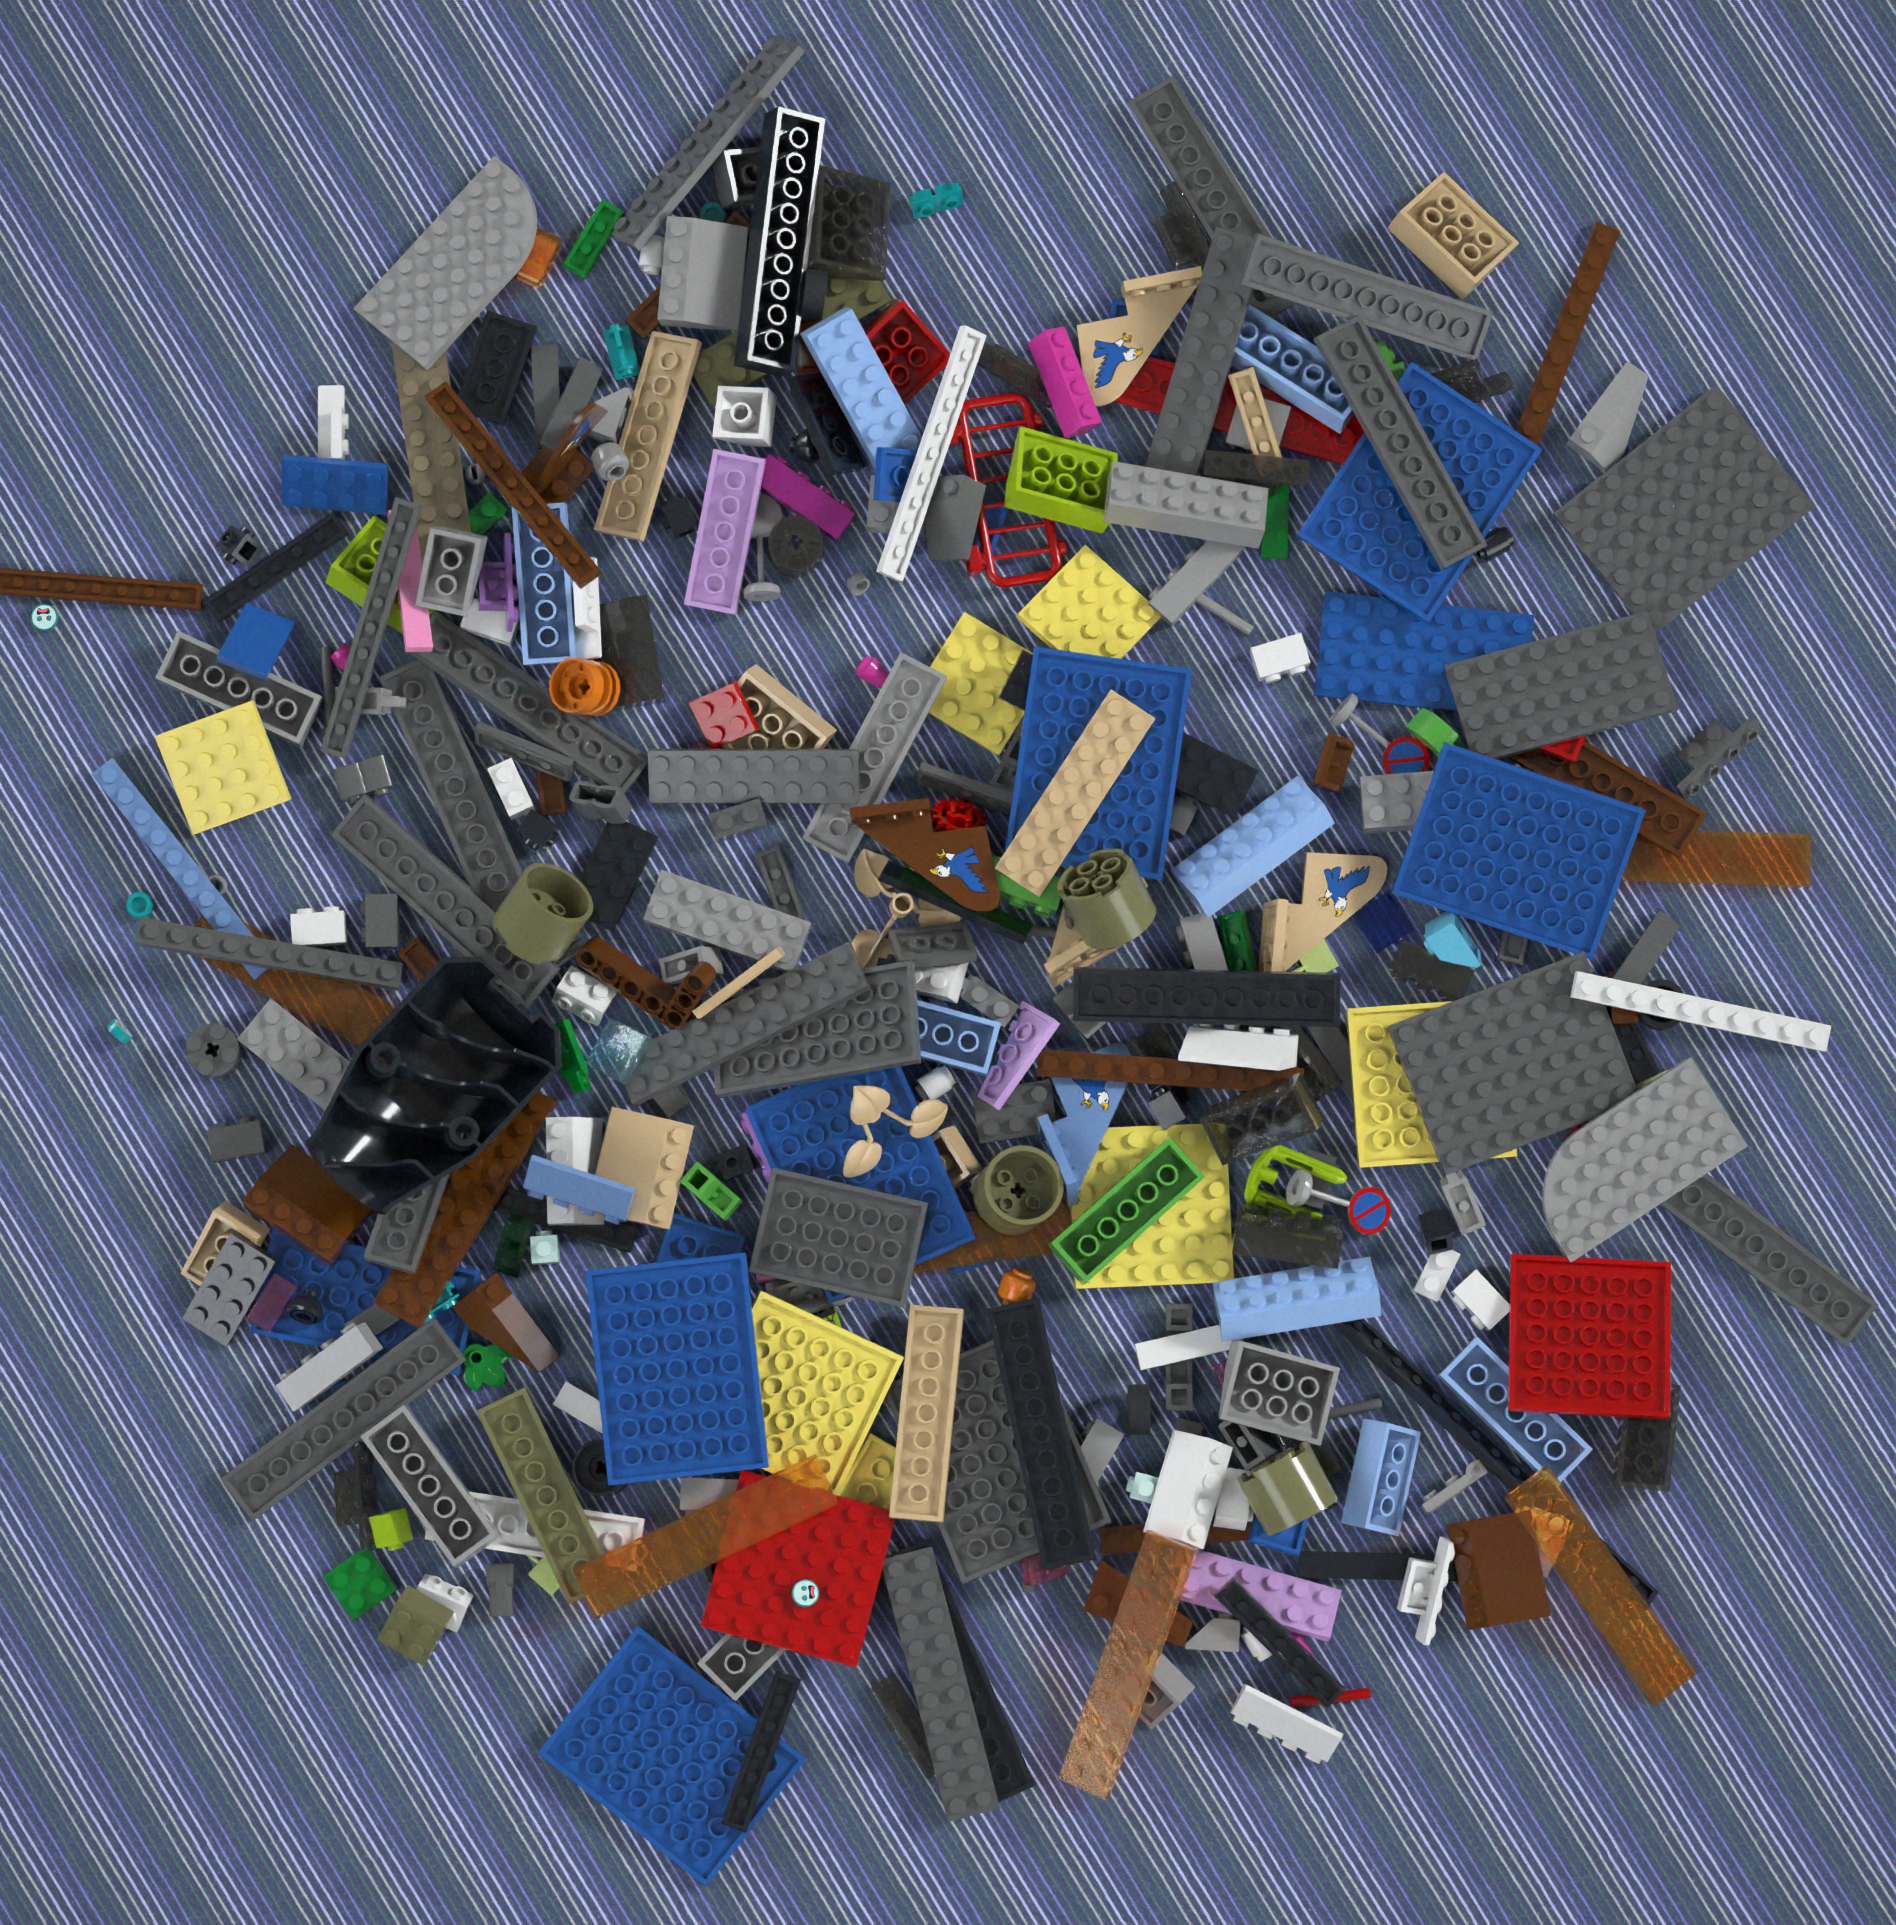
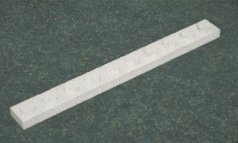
M966 325L959 328L876 571L896 581H903L987 336Z
M1579 971L1575 972L1570 998L1822 1052L1827 1051L1831 1025Z

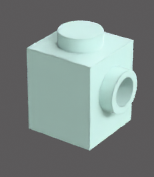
M537 1231L536 1236L530 1237L533 1265L560 1263L559 1236L552 1235V1231Z
M1139 1472L1135 1473V1477L1129 1476L1126 1492H1130L1129 1499L1151 1504L1159 1478Z

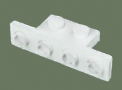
M321 385L318 387V457L345 460V455H349L348 439H345V429H349V415L345 414V388L343 385Z
M590 557L597 565V558ZM598 577L582 589L573 581L576 658L587 660L601 658Z
M1440 1536L1434 1561L1409 1557L1397 1606L1400 1612L1420 1614L1415 1637L1423 1645L1427 1646L1430 1645L1431 1638L1434 1637L1436 1632V1616L1442 1608L1441 1596L1443 1588L1448 1583L1447 1571L1449 1563L1453 1560L1455 1554L1454 1543Z

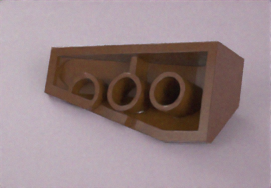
M492 1273L452 1306L470 1329L538 1373L560 1356L497 1273Z

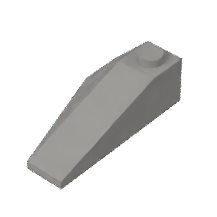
M1627 361L1572 434L1566 445L1603 472H1606L1619 462L1625 453L1649 376Z

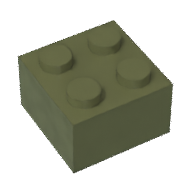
M408 1585L396 1601L377 1640L424 1666L435 1651L454 1611Z

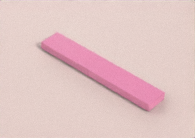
M391 510L388 511V520L390 517ZM417 525L397 591L405 652H432L433 642L428 608L415 605L423 568Z

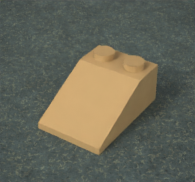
M955 1125L941 1129L932 1136L954 1188L959 1187L983 1170Z
M225 1201L213 1210L180 1274L201 1286L232 1231H236L261 1247L270 1229Z

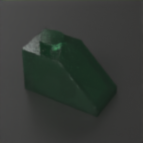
M510 1212L501 1233L493 1270L518 1278L536 1220Z

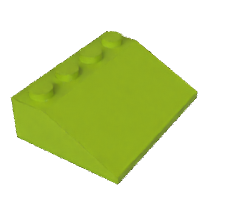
M1020 426L1006 483L1004 507L1102 534L1109 525V523L1103 522L1107 481L1113 461H1118V453Z
M374 515L331 565L325 582L361 607H363L387 527L385 522ZM397 591L387 624L403 634ZM428 608L429 618L435 612L434 609Z

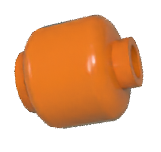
M1013 1267V1270L1006 1271L997 1290L998 1295L1003 1299L1002 1303L1006 1305L1031 1299L1036 1288V1282L1032 1278L1033 1274L1019 1267Z

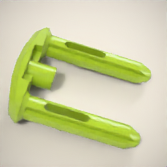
M1278 1139L1268 1141L1256 1156L1248 1174L1244 1194L1247 1205L1255 1203L1311 1227H1324L1327 1221L1321 1213L1302 1205L1292 1206L1287 1202V1199L1260 1189L1258 1185L1261 1180L1274 1185L1279 1170L1268 1166L1272 1159L1296 1169L1305 1170L1311 1175L1333 1184H1344L1347 1176L1339 1168L1280 1145Z

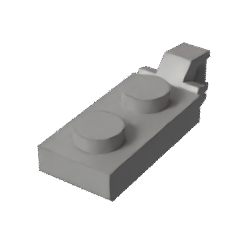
M335 687V699L339 687ZM368 688L361 714H391V707L406 708V697L392 696V690H387L386 688Z
M969 974L967 979L964 978L960 992L961 999L989 1019L1000 1022L1001 1027L1005 1029L1018 1010L1019 1005L978 977Z
M1462 1171L1451 1173L1439 1180L1461 1236L1486 1226L1467 1177H1464Z
M1478 1459L1468 1464L1465 1475L1461 1478L1457 1474L1446 1481L1445 1485L1447 1487L1438 1493L1435 1489L1423 1498L1425 1503L1421 1506L1426 1515L1431 1514L1486 1475L1488 1472Z

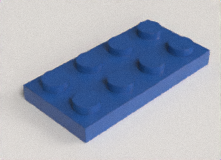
M283 454L281 505L386 515L388 464Z

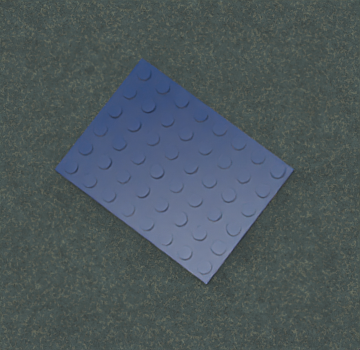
M1411 362L1397 383L1480 533L1485 538L1541 453L1542 448ZM1365 432L1296 535V537L1427 624L1474 555L1473 553L1443 570L1440 569Z
M1034 646L1005 851L1108 692L1113 690L1153 716L1155 720L1060 866H1073L1075 868L1088 860V854L1116 848L1123 850L1126 855L1132 858L1141 877L1162 880L1192 669Z
M1443 742L1392 893L1574 954L1584 951L1586 957L1593 960L1646 810Z
M901 1067L798 1084L744 1108L771 1170L774 1167L929 1203L915 1266L977 1239L931 1134L923 1138L912 1137L910 1135L911 1126H906L881 1112V1116L876 1122L867 1123L873 1137L872 1143L876 1142L882 1148L879 1162L874 1168L862 1175L852 1178H845L843 1175L844 1162L849 1149L859 1140L867 1141V1135L863 1126L855 1124L850 1118L854 1086H875L886 1090L890 1095V1103L886 1109L906 1120H911V1114L918 1104ZM824 1289L830 1304L849 1296L848 1294Z
M746 1253L585 1271L608 1486L768 1468L769 1458Z
M640 1626L635 1628L538 1752L540 1756L705 1887L712 1881L806 1760L803 1755L780 1738L747 1832L745 1833L721 1824L758 1720Z

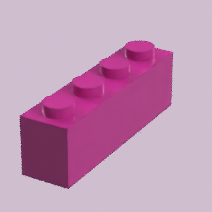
M1065 327L1044 330L1028 342L1064 437L1070 438L1085 435L1102 423Z

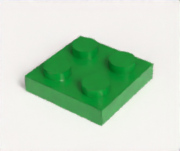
M365 1546L323 1576L353 1621L398 1590L368 1546Z

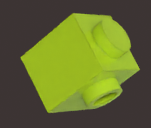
M406 1508L386 1511L369 1517L376 1548L387 1547L388 1551L403 1548L404 1542L413 1539Z

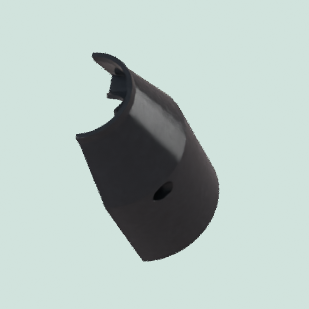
M443 957L357 1047L314 1133L306 1140L309 1151L321 1167L351 1196L380 1215H386L393 1206L475 1159L561 1068L560 1029L541 1012L532 1019L529 1016L531 1014L530 1011L523 1004H516L510 998L511 994L504 986H497L495 984L500 974L482 957ZM377 1056L385 1059L387 1066L379 1064ZM456 1131L463 1132L468 1139L459 1138Z

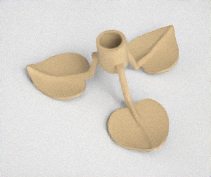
M867 849L861 851L855 864L854 878L856 886L867 897L872 898L882 892L883 895L892 898L889 905L892 917L880 935L875 930L867 929L859 932L853 939L852 945L862 969L877 966L878 957L887 958L888 954H893L889 939L884 937L897 918L907 916L911 910L920 914L918 918L920 927L952 924L962 919V917L922 899L918 901L920 908L918 909L908 894L888 892L886 889H890L893 886L878 879L890 859Z
M854 1086L850 1118L855 1124L863 1126L867 1135V1141L859 1140L849 1149L843 1167L845 1178L862 1175L874 1168L879 1162L882 1148L878 1143H872L873 1137L867 1123L876 1122L880 1118L881 1112L906 1126H911L910 1135L912 1137L923 1138L932 1134L940 1127L947 1114V1104L937 1099L925 1100L913 1110L911 1120H906L886 1109L890 1103V1095L886 1090L875 1086Z

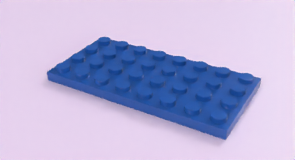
M1325 591L1313 696L1346 699L1349 694L1353 693L1358 697V701L1414 708L1424 707L1431 710L1457 712L1444 665L1532 642L1534 615L1441 604L1427 624L1389 598Z
M272 1228L267 1252L277 1257L278 1261L258 1294L250 1333L320 1347L333 1337L337 1340L343 1336L341 1330L345 1328V1323L374 1305L373 1301L393 1268L365 1261L363 1256L367 1247L348 1244L330 1268ZM458 1266L450 1279L455 1287L451 1292L455 1293L458 1291L460 1295L456 1297L457 1301L479 1285L482 1271ZM304 1290H313L319 1295L318 1300L323 1308V1318L317 1324L309 1325L297 1322L286 1311L290 1301L296 1296L301 1295ZM452 1306L447 1310H444L442 1307L433 1312L435 1318L463 1353L466 1348L470 1328ZM402 1319L375 1336L383 1349L371 1358L380 1359L417 1331L418 1328ZM462 1364L449 1374L460 1376Z

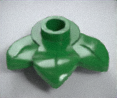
M470 1344L464 1349L463 1355L467 1360L463 1362L466 1366L463 1377L469 1388L477 1391L483 1382L490 1386H503L505 1384V1372L501 1365L511 1358V1354L495 1344L485 1347L480 1344ZM474 1353L480 1354V1359L477 1362L471 1360V1356Z

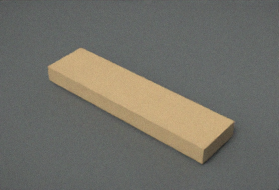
M1254 367L1229 374L1230 383L1259 475L1285 468Z
M780 946L692 1012L697 1019H701L784 957L786 953Z

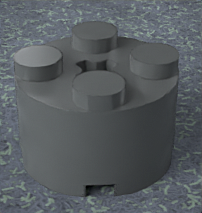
M215 1023L205 1024L194 1030L187 1039L186 1057L191 1067L199 1074L208 1078L221 1079L231 1075L239 1066L242 1057V1045L237 1040L238 1037L227 1027ZM213 1045L217 1048L220 1047V1049L217 1050L218 1056L216 1057L212 1056L211 1054L208 1055V1053L211 1051L210 1047Z

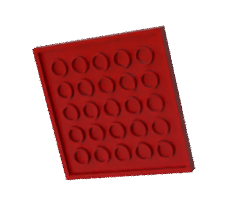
M1511 1254L1508 1411L1669 1420L1671 1262L1582 1257L1570 1262L1567 1257Z
M742 1470L700 1627L857 1668L895 1521L894 1518L889 1517L890 1509ZM801 1580H811L819 1589V1597L810 1607H800L792 1599V1589Z

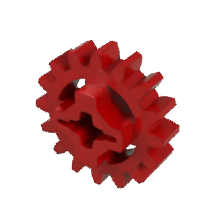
M950 797L949 801L941 798L939 803H934L930 812L932 827H935L934 832L986 826V815L980 814L981 808H974L972 806L973 802L966 804L963 798L955 801L953 797Z

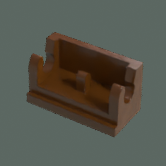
M1328 733L1312 787L1340 795L1355 745L1352 740Z

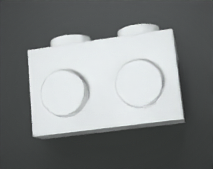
M570 966L557 986L552 1002L561 1009L568 1010L579 1016L583 1021L598 1026L617 992L601 981Z
M425 1574L416 1590L454 1611L447 1629L457 1633L474 1595L462 1587L443 1581L437 1576Z

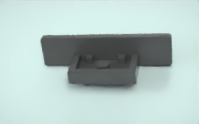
M1753 716L1749 717L1734 732L1730 731L1715 718L1678 753L1679 758L1693 769L1677 785V790L1684 800L1688 801L1692 796L1698 794L1702 786L1711 778L1716 777L1729 761L1734 760L1748 743L1753 742L1757 738L1761 728L1756 718Z

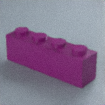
M768 454L760 490L832 541L838 543L855 519V513L852 512L854 508L844 500L838 502L830 497L832 493L824 486L819 485L816 487L810 483L811 478L801 470L795 472L788 467L789 462L781 456L776 455L773 457Z

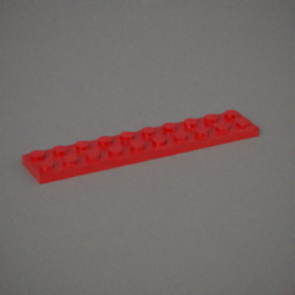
M1149 356L1124 393L1113 402L1160 415L1175 363ZM1229 378L1226 380L1212 427L1213 430L1227 434L1237 405ZM1260 387L1264 399L1291 407L1279 444L1281 449L1343 465L1364 434V430L1355 414L1341 434H1339L1270 389Z

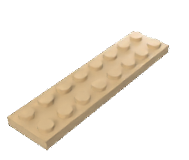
M652 331L619 441L620 447L629 460V467L621 479L607 482L594 526L595 531L644 542L702 342L699 340Z
M1110 690L995 866V869L1040 897L1155 718L1113 690Z
M910 1305L890 1518L944 1522L964 1316L963 1309Z

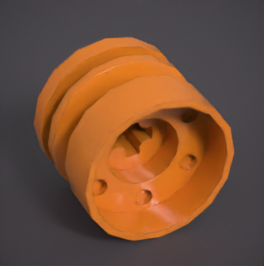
M567 658L558 663L553 670L549 681V693L553 703L564 712L603 716L610 712L618 701L620 680L617 672L607 663L582 658Z

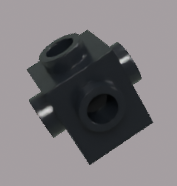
M232 525L222 534L220 541L216 545L218 549L224 552L221 557L232 565L238 562L247 568L252 565L264 546L253 539L255 534L242 526L239 530Z

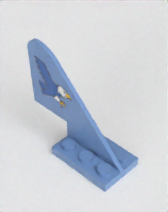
M1120 1042L1092 1052L1132 1056L1130 1048ZM1050 1077L1067 1117L1054 1122L1050 1121L1048 1114L1037 1117L1039 1141L1044 1152L1053 1158L1061 1171L1064 1184L1063 1196L1068 1207L1078 1204V1193L1081 1192L1080 1187L1126 1090L1127 1082Z

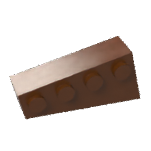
M1100 1560L1082 1610L1184 1647L1193 1622Z

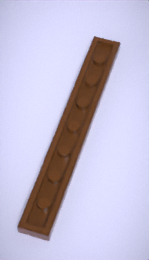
M0 568V595L191 611H201L203 584Z

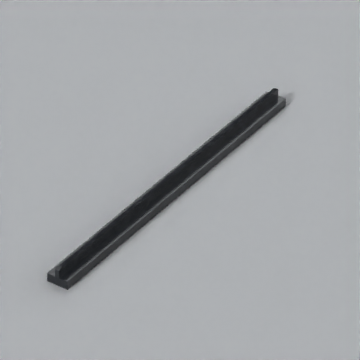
M1365 1319L1331 1324L1343 1336L1348 1338L1360 1352L1365 1354L1370 1361L1375 1363L1387 1377L1402 1388L1414 1402L1429 1413L1441 1427L1456 1438L1468 1452L1473 1454L1476 1459H1479L1522 1502L1569 1519L1564 1541H1567L1574 1550L1584 1557L1589 1564L1594 1566L1601 1575H1604L1606 1580H1609L1638 1609L1644 1611L1649 1607L1659 1591Z

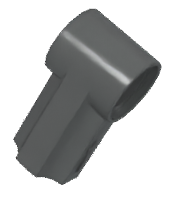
M514 1563L487 1564L486 1580L487 1588H489L490 1617L513 1616Z

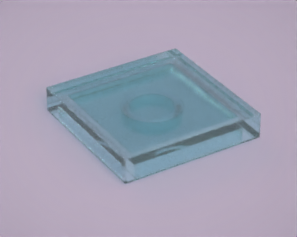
M610 1018L587 1058L586 1065L626 1085L648 1047L651 1038Z

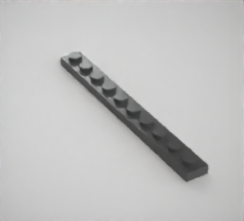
M395 497L320 749L322 752L344 759L348 757L422 505Z
M142 917L139 919L135 943L136 946L398 991L400 987L403 963Z

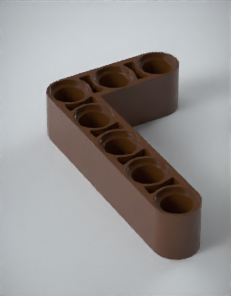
M595 936L591 937L576 953L578 965L672 1030L679 1026L681 1027L678 1029H681L694 1015L692 1011L699 1007L716 977L714 967L710 963L701 961L684 977L679 988L675 990L608 942Z

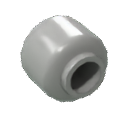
M615 442L600 444L591 455L593 467L599 477L605 481L619 480L628 470L629 460L620 445Z

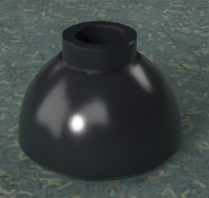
M804 429L796 437L791 438L789 443L791 453H796L799 459L808 464H816L820 460L819 454L811 442L808 429Z
M304 1290L301 1295L293 1298L286 1308L288 1315L295 1321L303 1324L313 1325L321 1322L323 1308L318 1300V1293L313 1290Z

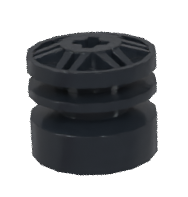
M592 1440L585 1443L576 1452L572 1461V1474L576 1484L583 1491L596 1496H612L621 1492L629 1483L608 1486L607 1474L599 1472L602 1468L600 1463H606L604 1441Z

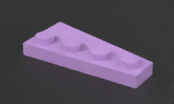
M1023 1000L1018 1008L1021 1010L1017 1021L1013 1020L1010 1025L1009 1031L1011 1034L1006 1045L1002 1044L998 1051L999 1060L996 1065L991 1066L977 1096L997 1110H1000L1060 1025L1055 1019Z

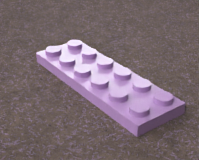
M713 449L684 600L685 605L737 614L766 459Z
M1186 1549L1174 1594L1175 1599L1231 1614L1214 1597V1594L1234 1576L1288 1631L1329 1642L1342 1590L1202 1550Z

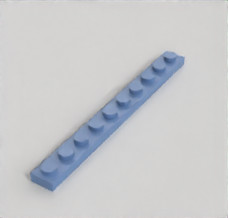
M111 758L94 771L92 776L214 930L254 937L114 759ZM242 964L254 980L269 970L268 968Z

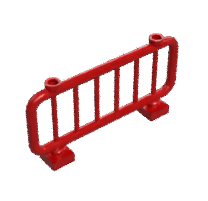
M1019 393L969 399L963 403L948 449H954L959 443L958 440L961 441L968 477L982 484L1007 480L1008 475L978 479L975 458L1013 453L1014 448L973 453L970 433L1021 425L1037 431V428H1042L1041 415L1039 412L1033 413L1030 401ZM1016 403L1021 406L1024 420L968 427L967 413L972 409ZM982 501L977 523L982 552H979L978 545L972 546L969 560L965 561L968 577L978 576L983 571L982 568L985 567L988 580L998 587L1007 588L1050 581L1062 568L1061 556L1066 555L1065 541L1057 539L1054 520L1043 518L1044 522L988 530L984 509L1004 507L1005 501L983 504ZM1045 527L1048 547L999 555L992 554L989 535ZM1050 552L1052 565L1047 571L1010 577H1001L996 573L995 560Z

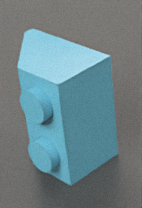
M1446 911L1425 924L1424 938L1426 941H1424V945L1431 955L1436 954L1440 961L1474 968L1481 966L1480 950L1456 914Z

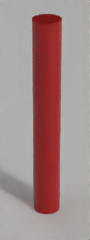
M1370 1688L1346 1690L1334 1702L1371 1698ZM1313 1694L1290 1697L1291 1708L1322 1704Z

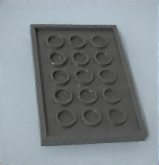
M772 1167L749 1272L905 1308L929 1203Z

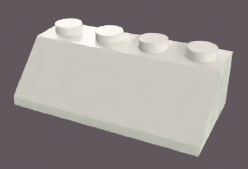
M1198 1024L1189 1027L1178 1055V1060L1280 1071L1296 1067L1298 1035L1290 1034L1289 1029L1275 1028L1273 1033L1264 1032L1265 1027L1249 1026V1030L1239 1029L1240 1025L1214 1027V1024Z
M546 1117V1159L595 1175L603 1142V1119ZM547 1197V1224L550 1226L604 1225V1215L594 1213L593 1217L578 1212L579 1207L569 1204L568 1208L553 1204L554 1199Z
M1173 1430L1143 1532L1185 1549H1204L1233 1447L1211 1438Z
M1246 1684L1243 1685L1230 1711L1231 1714L1235 1715L1233 1721L1245 1727H1248L1249 1723L1259 1727L1257 1733L1270 1740L1273 1735L1282 1739L1281 1745L1294 1752L1297 1747L1306 1751L1305 1757L1320 1764L1321 1760L1328 1762L1343 1736L1339 1731Z

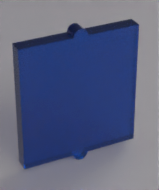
M1388 892L1373 902L1368 901L1365 907L1352 915V918L1376 954L1392 944L1396 945L1399 939L1413 931Z

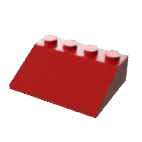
M895 299L863 329L904 405L947 366L950 353L904 300Z

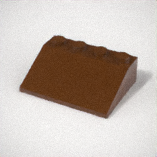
M293 1144L257 1180L242 1200L246 1210L330 1268L373 1212L344 1190L316 1160Z
M1530 1509L1447 1524L1450 1541L1454 1543V1563L1467 1630L1551 1616Z

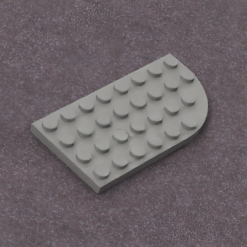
M493 156L353 309L425 370H428L516 275L527 260L536 237L537 212L532 195L524 182L512 169Z
M1691 1057L1675 1065L1578 1129L1561 1144L1552 1157L1543 1183V1211L1553 1238L1570 1262L1581 1257L1747 1147V1144Z

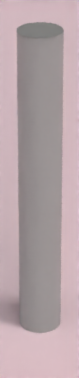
M1200 594L1196 598L1198 604L1248 636L1253 630L1254 626L1204 594Z

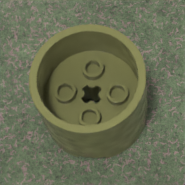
M1103 849L1088 854L1089 859L1077 867L1069 866L1058 882V892L1084 943L1094 949L1114 948L1135 939L1151 925L1156 915V906L1132 858L1121 849Z
M535 863L524 870L495 912L493 928L494 931L500 932L507 942L505 947L521 959L539 965L542 961H554L556 963L591 916L593 901L586 887L568 871L552 864Z
M1026 1145L1010 1147L993 1158L976 1178L973 1188L975 1209L979 1217H982L996 1232L1005 1235L1028 1233L1037 1228L1058 1208L1063 1196V1177L1057 1163L1046 1152ZM1014 1187L1016 1192L1021 1193V1195L1017 1198L1015 1194H1011L1010 1192Z
M1308 1441L1299 1444V1450L1295 1451L1294 1447H1290L1257 1464L1251 1469V1475L1247 1476L1245 1472L1236 1478L1266 1536L1286 1530L1317 1514L1338 1500Z

